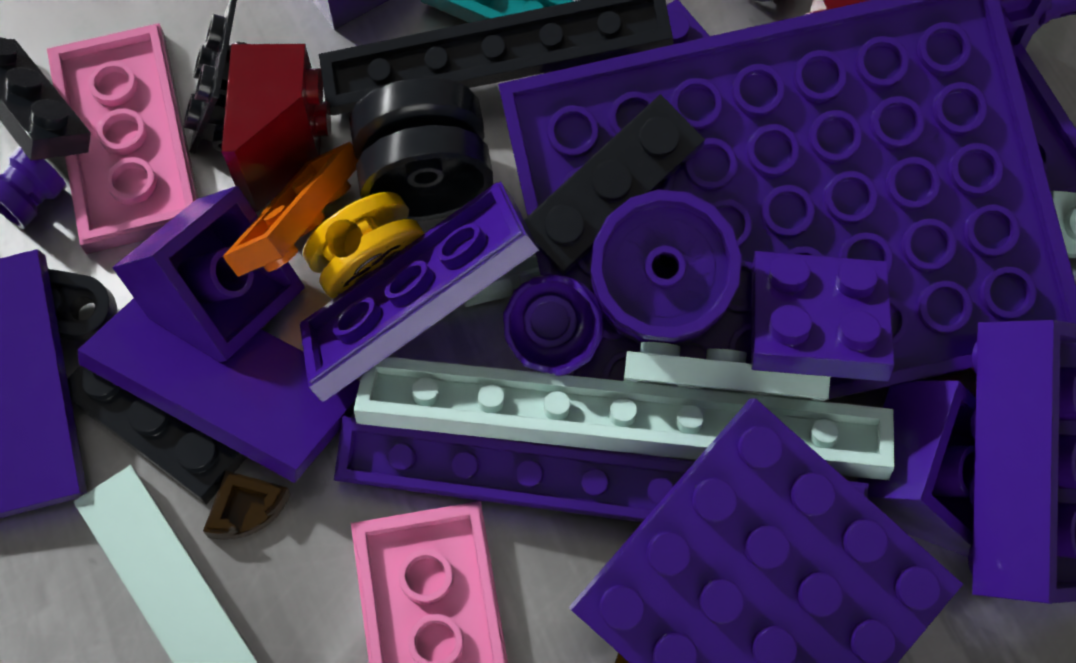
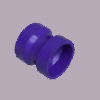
M19 146L8 156V166L0 174V214L17 227L25 229L37 217V206L44 200H54L67 185L60 174L45 159L30 161Z

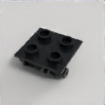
M229 0L223 16L213 13L205 45L201 44L193 74V78L198 79L196 92L190 96L183 125L184 128L193 130L189 150L191 153L196 152L201 139L211 141L213 148L222 152L231 52L229 40L237 0ZM233 42L232 44H247V43H245V42Z

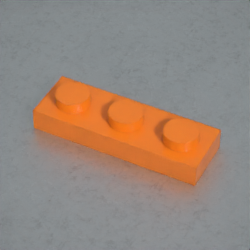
M350 141L307 161L223 255L225 261L238 277L262 266L267 272L274 271L286 264L297 254L296 241L318 227L326 217L322 212L326 205L339 199L351 188L348 179L355 172L358 160L355 157L353 145Z

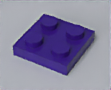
M755 251L752 264L751 370L889 382L894 368L887 261Z

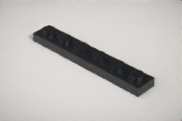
M578 0L319 54L325 101H329L331 115L334 116L352 112L356 103L371 91L395 81L420 77L441 78L473 88L673 45V35L666 0Z

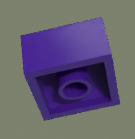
M238 186L196 199L112 267L150 320L218 362L227 361L306 288L289 262L271 272H267L262 266L238 277L225 261L223 255L258 217Z
M909 381L892 385L889 388L883 408L893 409V472L889 480L858 477L857 482L869 484L867 498L907 534L968 557L974 532V508L970 501L969 488L971 479L975 474V440L971 433V417L976 408V397L960 381Z

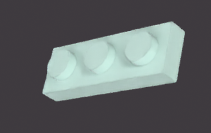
M641 342L640 352L627 351L624 381L822 402L829 399L830 377L751 370V364L746 363L747 353L737 350L707 349L706 359L680 357V346L660 342Z

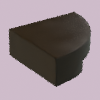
M226 471L203 532L208 538L221 540L237 539L256 533L270 524L280 514L287 504L291 493L287 487Z

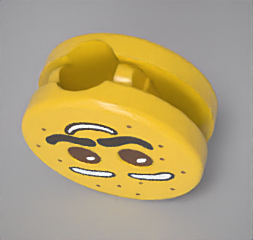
M381 192L359 199L325 220L307 239L303 247L304 260L313 272L321 273L319 283L327 296L334 299L425 234L416 220L407 219L409 208L400 195L394 192Z

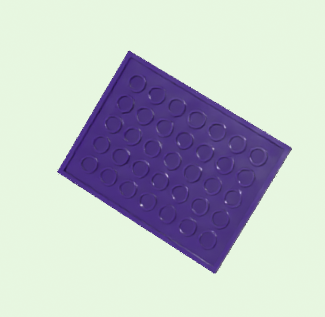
M869 0L498 84L527 217L660 94L705 139L703 147L656 190L689 192L715 206L733 227L742 255L740 282L719 322L698 340L679 345L680 357L706 359L707 349H729L746 352V363L751 364L752 264L755 251L887 261L894 368L890 380L887 382L830 377L829 399L827 400L972 369V352L977 342L979 322L1057 320L1076 324V284L1000 0ZM593 249L565 275L540 250L535 253L540 275L556 274L572 277L583 283L594 294L591 283ZM660 261L653 262V272L659 278L669 279L678 272V268L675 265L670 268H664ZM603 316V338L591 361L568 375L624 381L627 351L640 352L641 345L617 333Z

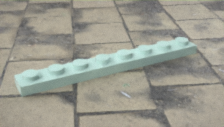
M387 357L361 376L354 406L356 424L697 460L749 399L756 398L842 476L889 480L894 469L893 409L570 375L556 376L541 372Z

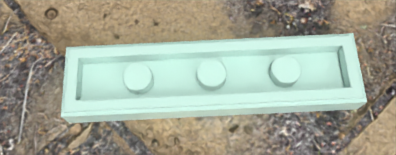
M131 465L73 501L173 663H259Z

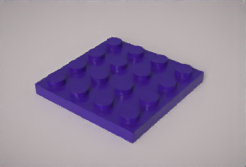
M752 398L732 418L573 601L569 608L629 663H898L963 586V583L756 398Z

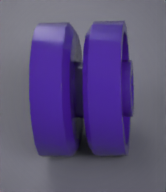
M658 189L629 198L607 216L593 243L591 263L592 288L603 316L617 333L640 345L641 342H660L679 346L698 340L719 322L739 286L742 255L733 227L714 205L689 192ZM660 261L664 268H670L675 265L678 268V272L669 279L659 278L653 272V262Z

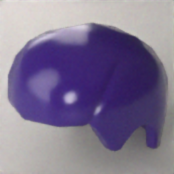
M543 274L532 277L531 280L524 282L513 291L503 312L505 341L525 367L556 376L570 374L591 361L603 338V312L595 295L583 283L569 276Z

